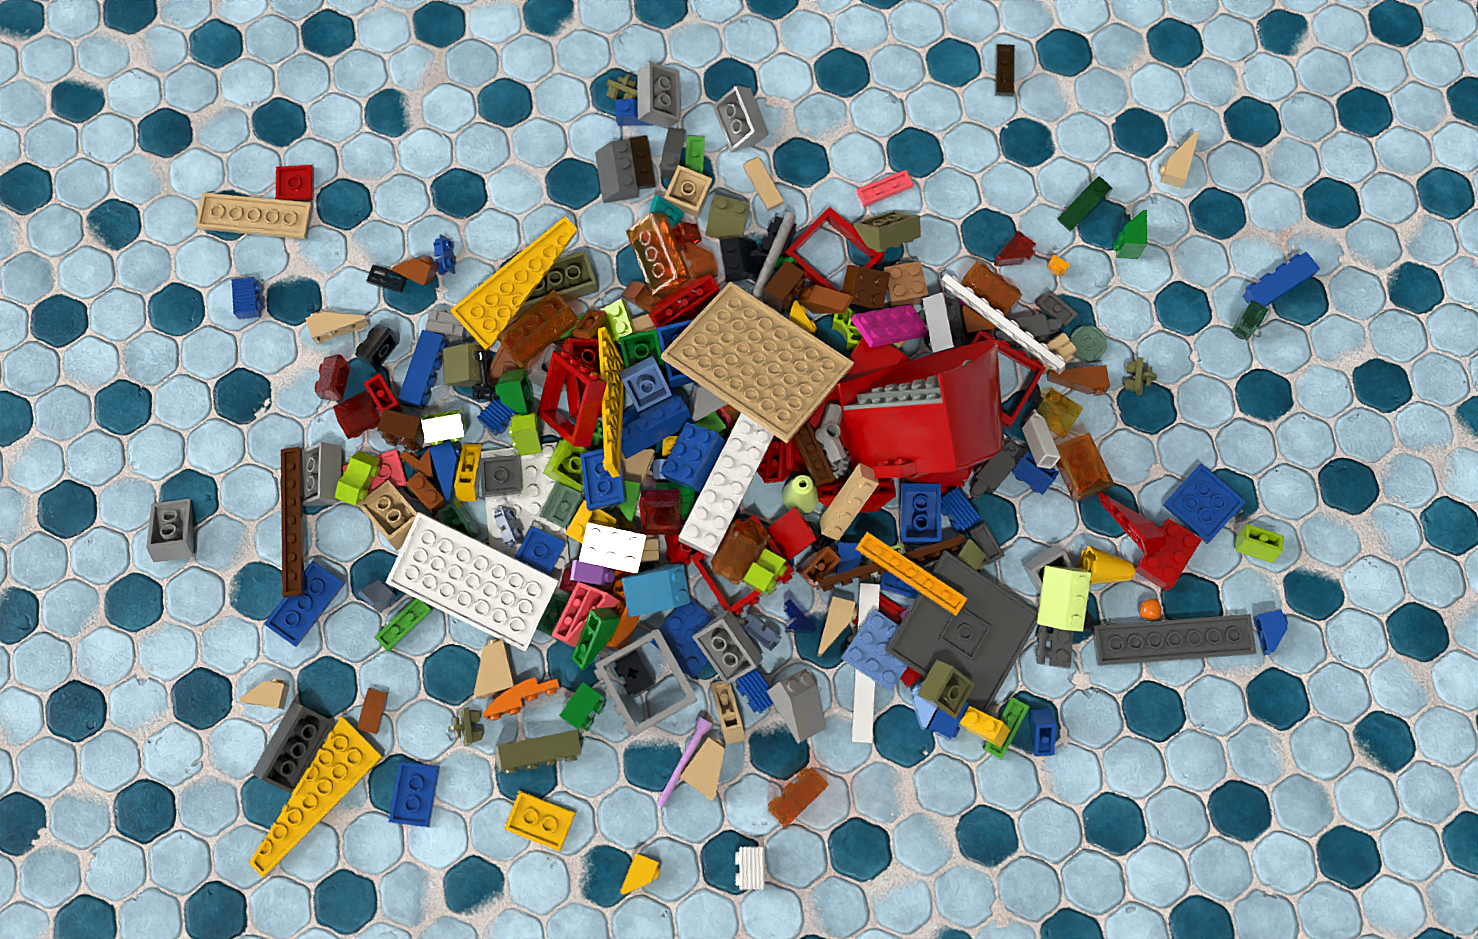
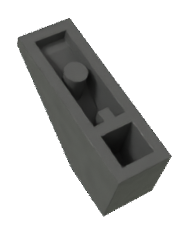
M668 128L660 166L661 178L672 179L678 165L681 166L686 137L685 129Z

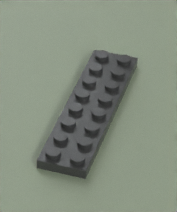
M1250 614L1093 626L1097 666L1253 655L1257 653Z

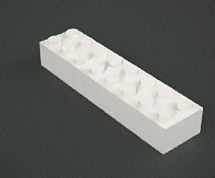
M743 413L740 414L678 538L679 542L714 558L774 437V434Z

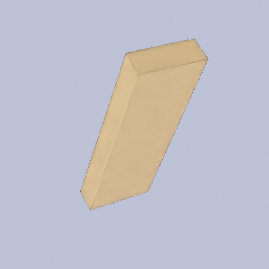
M757 157L744 163L743 168L766 210L770 211L784 204L761 159Z

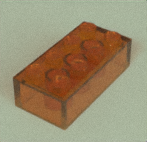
M650 212L626 231L652 296L666 297L692 279L665 214Z
M554 289L509 324L498 337V341L521 368L536 355L543 352L550 344L558 340L569 329H572L580 320Z

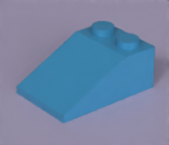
M669 563L622 578L628 617L673 609L690 603L684 565Z

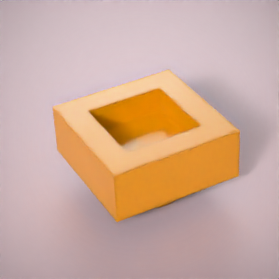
M1053 255L1047 268L1053 274L1063 277L1070 264Z

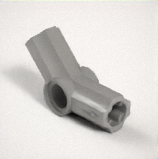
M830 403L826 406L821 426L816 430L815 436L824 445L831 463L847 457L839 438L842 408L837 404Z

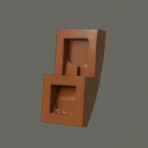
M368 688L357 730L373 734L379 732L388 692Z

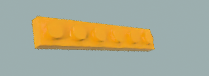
M866 532L855 549L954 616L958 614L967 600L966 597L868 532Z

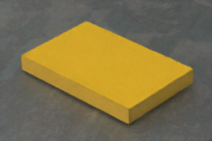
M519 791L504 830L561 852L576 813Z

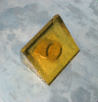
M1051 388L1036 412L1044 417L1050 431L1064 439L1082 412L1083 407Z

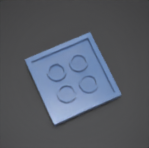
M873 609L841 659L891 692L908 666L885 652L899 625Z

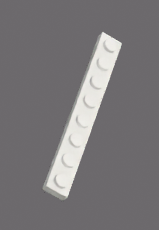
M948 274L943 276L941 281L944 288L1059 375L1065 370L1066 363L1060 355H1054L1044 343L1039 344L1035 341L1031 333L1023 332L1019 329V325L1015 321L1006 319L1000 310H994L990 307L987 300L978 298L974 295L975 292L971 288L962 286L955 276L950 277Z

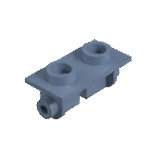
M499 506L500 509L494 511V518L499 529L506 527L505 530L501 531L504 543L508 547H512L516 544L515 542H523V531L516 522L515 512L511 507Z
M750 613L741 627L763 647L772 651L782 638L779 636L780 633L769 625L766 629H763L762 627L765 622L757 617L756 614L752 615Z

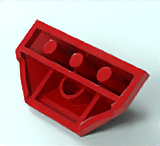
M709 273L687 282L660 300L648 316L656 328L694 320L717 296L720 289Z
M775 435L757 470V473L766 484L783 482L792 472L786 469L785 442Z
M974 465L949 473H916L906 476L904 482L941 484L942 495L950 488L955 489L958 487L960 489L964 487Z
M850 476L835 478L834 482L818 487V501L829 507ZM878 478V486L859 513L877 512L896 497L894 480Z

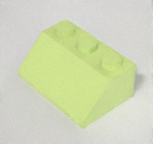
M1045 565L1037 624L1063 630L1083 631L1091 573L1080 568Z

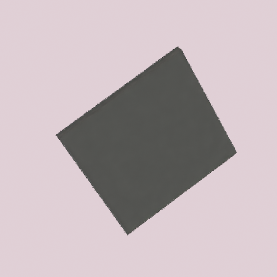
M945 550L930 574L966 597L967 600L958 614L954 616L919 592L886 647L885 652L927 678L936 660L953 666L975 684L966 700L969 703L968 706L986 714L1037 625L1038 611Z

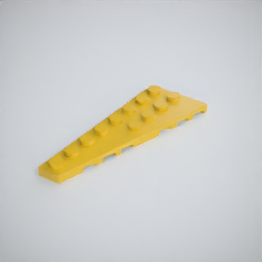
M564 216L450 309L452 315L485 350H489L577 234V228Z
M606 327L598 328L600 377L607 382L602 400L603 466L610 473L611 477L614 478L620 476L625 389L618 373L625 370L626 367Z
M343 716L338 718L337 724L332 732L330 731L324 745L319 749L314 761L292 792L291 798L282 808V812L276 822L271 826V830L265 840L261 842L251 858L249 864L262 878H265L383 758Z

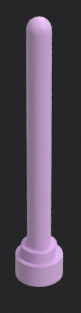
M701 717L698 718L695 723L697 725L695 729L697 730L657 802L659 807L665 806L703 734L710 731L713 726L712 723Z

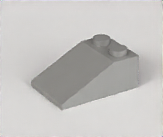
M191 499L151 504L146 548L153 563L193 557L194 530Z
M1057 545L1052 546L1023 564L1031 582L1040 595L1045 565L1073 568L1065 550Z
M807 669L779 681L767 691L797 743L826 729L817 685Z

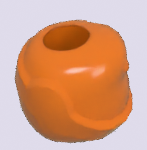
M1155 599L1142 602L1140 605V616L1147 620L1159 619L1161 616L1160 603Z

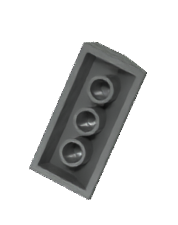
M293 701L253 769L252 774L292 794L305 771L313 762L335 722Z

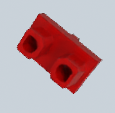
M676 529L673 534L666 533L664 536L668 548L665 554L666 559L674 564L684 563L685 565H690L691 558L689 554L691 547L678 541L682 530Z

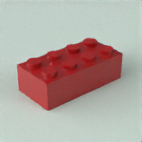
M568 338L563 343L561 350L572 352L573 356L581 359V362L585 365L590 366L592 371L600 374L598 339ZM567 369L565 384L570 418H577L586 384ZM602 403L598 418H602Z

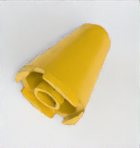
M1086 546L1088 549H1083L1080 554L1078 568L1091 573L1090 585L1130 581L1135 575V567L1132 562L1096 547Z

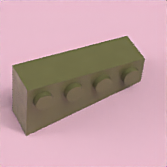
M577 730L497 745L494 750L498 775L518 772L517 770L521 769L532 770L543 764L545 766H552L558 764L557 761L561 760L572 762L576 761L577 757L582 754Z

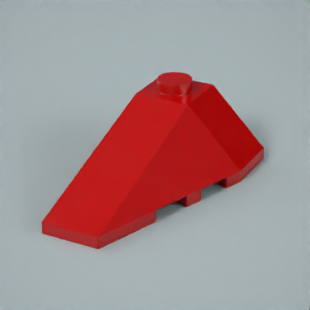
M1101 492L1097 494L1101 505L1146 557L1167 544L1165 539L1166 533L1161 526L1157 527L1152 521Z

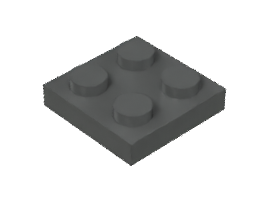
M519 455L480 458L483 498L522 494Z

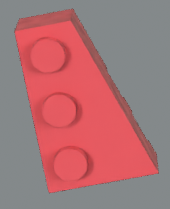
M577 582L552 636L565 644L576 647L590 610L607 607L613 610L619 600L604 591Z

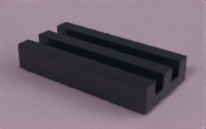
M372 265L366 282L402 293L403 287L406 285L405 281L408 278L390 269ZM377 271L387 275L401 278V281L392 279L387 276H382L374 272ZM372 277H373V278H376V279H380V280L386 281V282H390V283H393V284H396V285H399V286H395V285L388 284V283H385V282H382V281H378V280L372 279Z

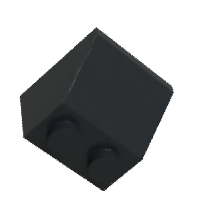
M739 237L719 240L726 283L758 278L761 272L760 264L750 257V251L757 250L755 241Z
M377 324L375 328L369 331L366 340L358 345L355 355L361 362L377 372L399 344V341L390 328Z

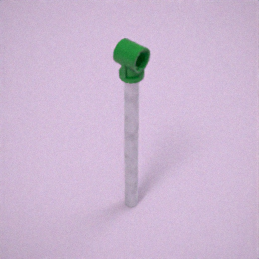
M786 212L751 295L759 301L796 219V215L791 212Z

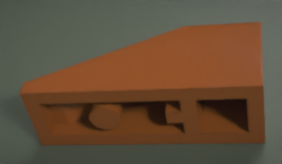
M810 285L803 288L798 302L812 314L845 313L853 297L818 285Z
M1106 365L1065 369L1060 375L1056 371H1050L1047 376V381L1085 394H1094V396L1105 394L1110 387Z

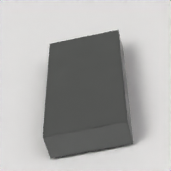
M985 522L967 532L971 540L986 555L984 561L987 566L1005 556Z

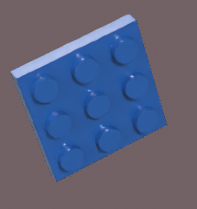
M1201 463L1168 498L1163 506L1208 544L1246 501Z
M689 597L690 603L678 607L662 624L659 631L681 670L694 680L708 664L709 660L692 636L714 620V618ZM653 640V641L650 642V643H652L657 649H659V647H658L657 643L655 642V640Z

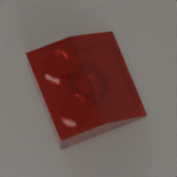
M341 354L324 357L323 363L319 366L320 377L319 381L315 383V392L320 399L343 402L351 367Z
M368 390L333 406L337 421L348 439L359 437L364 431L374 429L379 425L381 416Z
M681 489L642 490L639 510L642 530L647 531L646 535H680L683 514Z

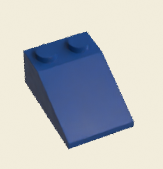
M902 483L900 544L933 545L942 542L941 484Z

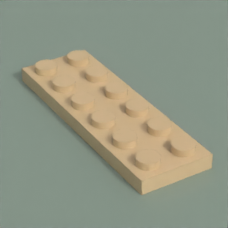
M202 193L195 226L201 230L306 239L312 205L307 202Z

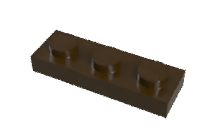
M997 44L995 96L1013 97L1015 45Z
M647 135L630 137L638 190L654 188L656 185Z

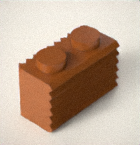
M417 472L405 483L433 515H436L447 506L448 503L422 472Z

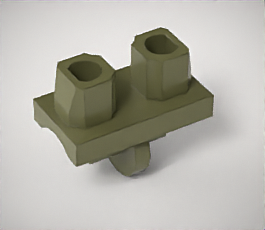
M626 74L625 78L619 76L618 82L622 84L608 79L607 97L616 100L621 92L625 94L623 99H638V90L629 87H635L636 82L631 81L632 76L630 74Z
M1137 357V361L1127 362V374H1136V378L1125 380V390L1136 392L1137 396H1142L1144 381L1145 386H1151V381L1157 380V374L1152 373V367H1147L1145 372L1143 357Z
M469 707L462 708L459 711L460 723L459 718H453L454 725L449 726L448 731L454 732L455 738H461L460 731H462L463 747L481 741L482 731L481 729L471 730V723L480 721L479 710H469Z

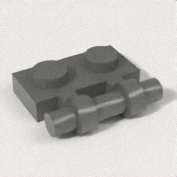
M1040 625V630L1037 632V639H1039L1038 649H1036L1035 654L1037 656V664L1045 665V658H1050L1049 666L1071 668L1073 631L1053 627L1052 634L1047 633L1048 626ZM1047 640L1051 641V651L1046 650Z

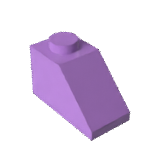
M573 560L570 580L593 586L612 588L615 569Z

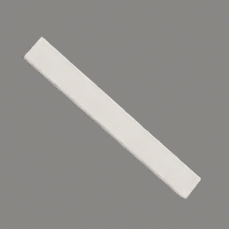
M860 583L857 633L873 609L879 610L880 584ZM855 669L851 742L872 743L875 682L857 669Z

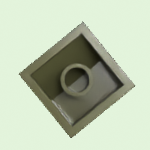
M715 194L709 212L705 236L719 240L736 237L743 238L750 215V203Z
M463 344L442 349L444 385L472 387L481 384L479 364L477 360H474L473 355L475 351L485 350L481 345Z
M936 660L917 695L930 705L956 719L975 684L953 666Z

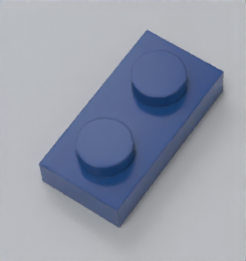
M890 572L884 573L882 576L880 590L912 599L917 597L919 593L917 590Z

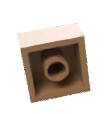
M921 261L884 267L883 272L891 273L886 292L889 308L909 304L912 306L923 304L922 298H926L929 295Z

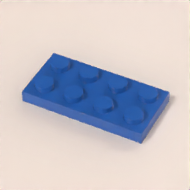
M312 561L304 571V596L283 598L264 625L297 647L345 583Z

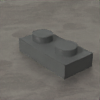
M1050 290L1036 304L1052 319H1060L1064 329L1078 314Z

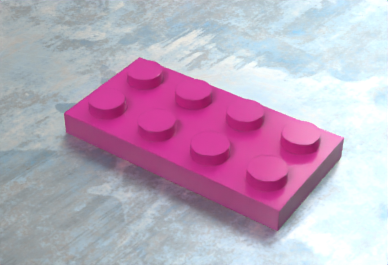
M911 304L854 314L851 319L870 348L927 337L929 334L925 323Z

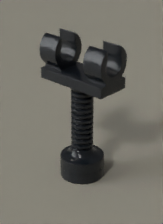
M475 351L473 355L474 360H477L479 364L481 384L472 386L473 399L478 401L486 399L489 402H492V399L497 401L499 396L496 394V385L488 384V376L486 374V360L489 359V351Z

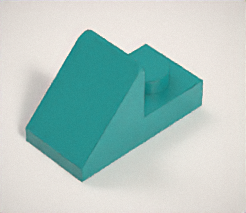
M660 195L654 196L649 213L654 215L653 222L655 224L680 229L685 212Z

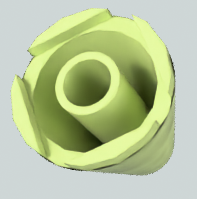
M805 475L791 479L783 488V503L789 511L797 507L801 514H808L815 510L819 504L817 488L813 480Z

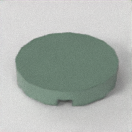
M1080 326L1070 337V342L1077 348L1074 357L1083 362L1097 361L1107 349L1105 334L1095 326Z

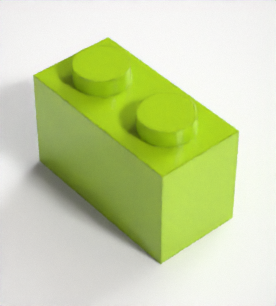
M1246 524L1236 536L1235 551L1273 563L1283 552L1284 535Z

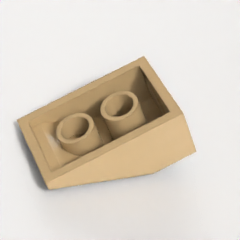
M387 480L369 494L364 501H360L358 505L397 551L403 546L417 512L392 483Z

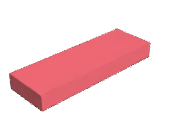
M904 170L856 189V193L864 208L913 188V183L907 171Z

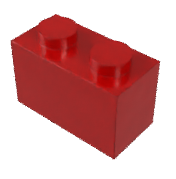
M380 373L363 383L381 413H383L384 409L398 413L403 411Z

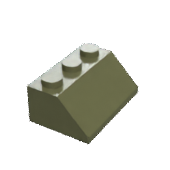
M892 210L854 223V228L867 248L875 249L876 252H885L887 248L899 247L902 243H910L914 239L921 237L920 215Z

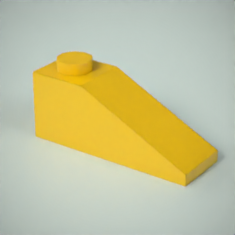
M463 444L454 484L457 501L476 502L482 444Z

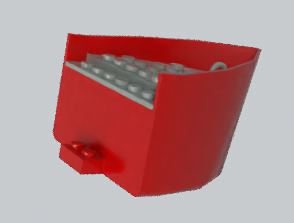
M989 339L933 353L853 380L837 383L853 471L861 463L874 470L875 478H903L916 473H949L992 459L1004 448L996 339Z

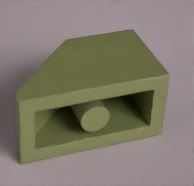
M969 539L957 558L979 573L986 564L983 561L986 555Z

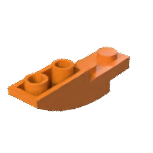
M536 677L525 680L497 697L482 713L483 717L490 721L501 719L503 714H518L521 712L520 709L525 708L523 700L530 702L537 700L538 696L542 694L546 696L554 695L557 693V690L561 689L558 679L539 684Z

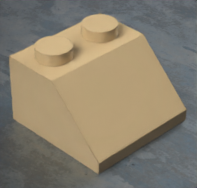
M678 165L664 199L683 212L699 218L708 197L712 178Z

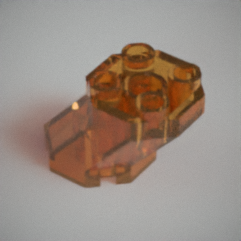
M738 518L732 523L710 562L713 573L727 578L732 584L736 585L744 582L743 579L753 562L757 563L771 539L770 535L766 536L767 530L763 526L752 520H746L743 523L741 522L742 519Z

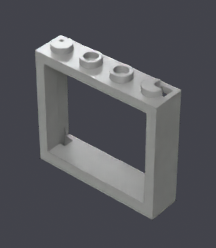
M659 629L595 664L597 669L594 672L598 680H604L606 687L603 688L609 699L613 697L616 702L613 707L618 717L623 715L626 721L623 723V726L627 733L630 734L632 732L634 737L698 701ZM655 640L683 690L686 699L635 726L604 667Z

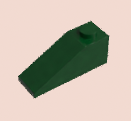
M1097 177L1057 220L1071 232L1108 198L1113 188L1103 178Z

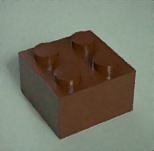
M786 260L765 286L764 302L781 314L785 309L788 311L793 305L794 301L792 300L796 295L799 297L801 291L805 288V272Z
M847 265L842 293L853 297L850 304L881 310L884 306L891 273L861 266Z
M386 409L383 410L377 431L382 436L381 438L386 441V444L395 447L398 444L404 446L407 450L415 451V449L422 450L425 441L421 418Z

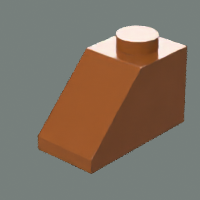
M422 255L393 266L392 271L425 286L432 283L439 263L433 261L431 256Z
M826 546L809 556L795 571L810 586L815 587L814 583L823 579L841 559L829 546Z

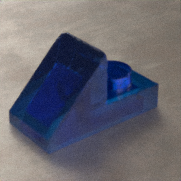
M791 599L787 600L784 603V613L789 619L794 618L795 621L785 628V632L813 634L816 627Z

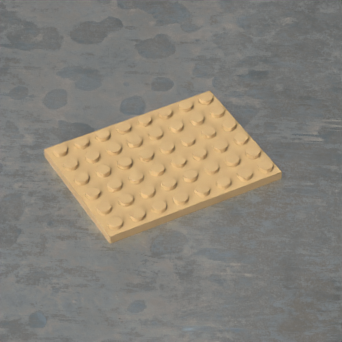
M729 282L661 354V359L785 443L792 439L854 365L853 361L732 282Z

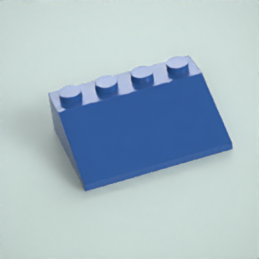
M670 386L668 387L672 394L671 396L637 412L634 404L623 410L621 452L625 459L682 430L686 422L693 424L687 406Z

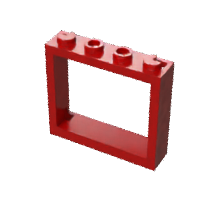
M829 207L785 251L784 259L786 257H793L796 260L795 266L805 272L804 279L811 281L812 285L838 291L795 254L825 222H828L871 259L864 267L875 269L883 261L885 253L867 248L856 229Z
M979 330L971 344L994 339V336L991 333L988 334L985 331ZM996 340L999 353L1036 373L1012 415L1008 416L1002 412L1003 426L1010 429L1046 367L1039 360H1031L1026 357L1027 354L1025 352L1010 348V344L1007 342Z
M561 350V352L553 351L537 415L572 446L590 447L607 382L600 377V374L592 371L590 366L582 363L581 359L573 356L572 352H566L565 350ZM567 369L586 384L575 425L557 411Z
M755 514L726 532L717 552L754 527H757L773 553L785 559ZM700 551L690 556L724 610H730L734 617L744 612L743 608L750 605L752 607L760 601V597L763 596V594L755 590L729 607L701 564L710 556ZM787 561L785 565L787 566L786 572L776 580L778 585L781 583L785 585L793 579L794 571Z

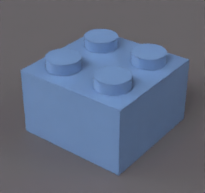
M653 356L618 373L637 412L672 395Z

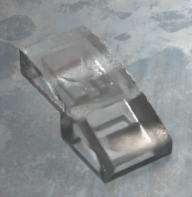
M442 383L431 388V392L441 412L461 409L451 386Z

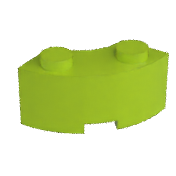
M847 308L845 313L834 314L832 329L839 331L844 336L846 350L853 351L863 336L851 320L856 313Z
M358 451L351 456L346 471L338 480L335 498L354 506L361 500L364 501L374 477H377L380 472V466H378L380 458L362 451Z

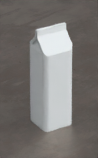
M1034 409L1024 421L1025 425L1022 427V431L1037 467L1050 469L1053 468L1061 457L1044 417Z

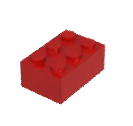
M1169 518L1161 525L1166 533L1165 539L1167 544L1148 557L1143 553L1135 566L1136 573L1166 592L1174 586L1202 541L1201 538Z

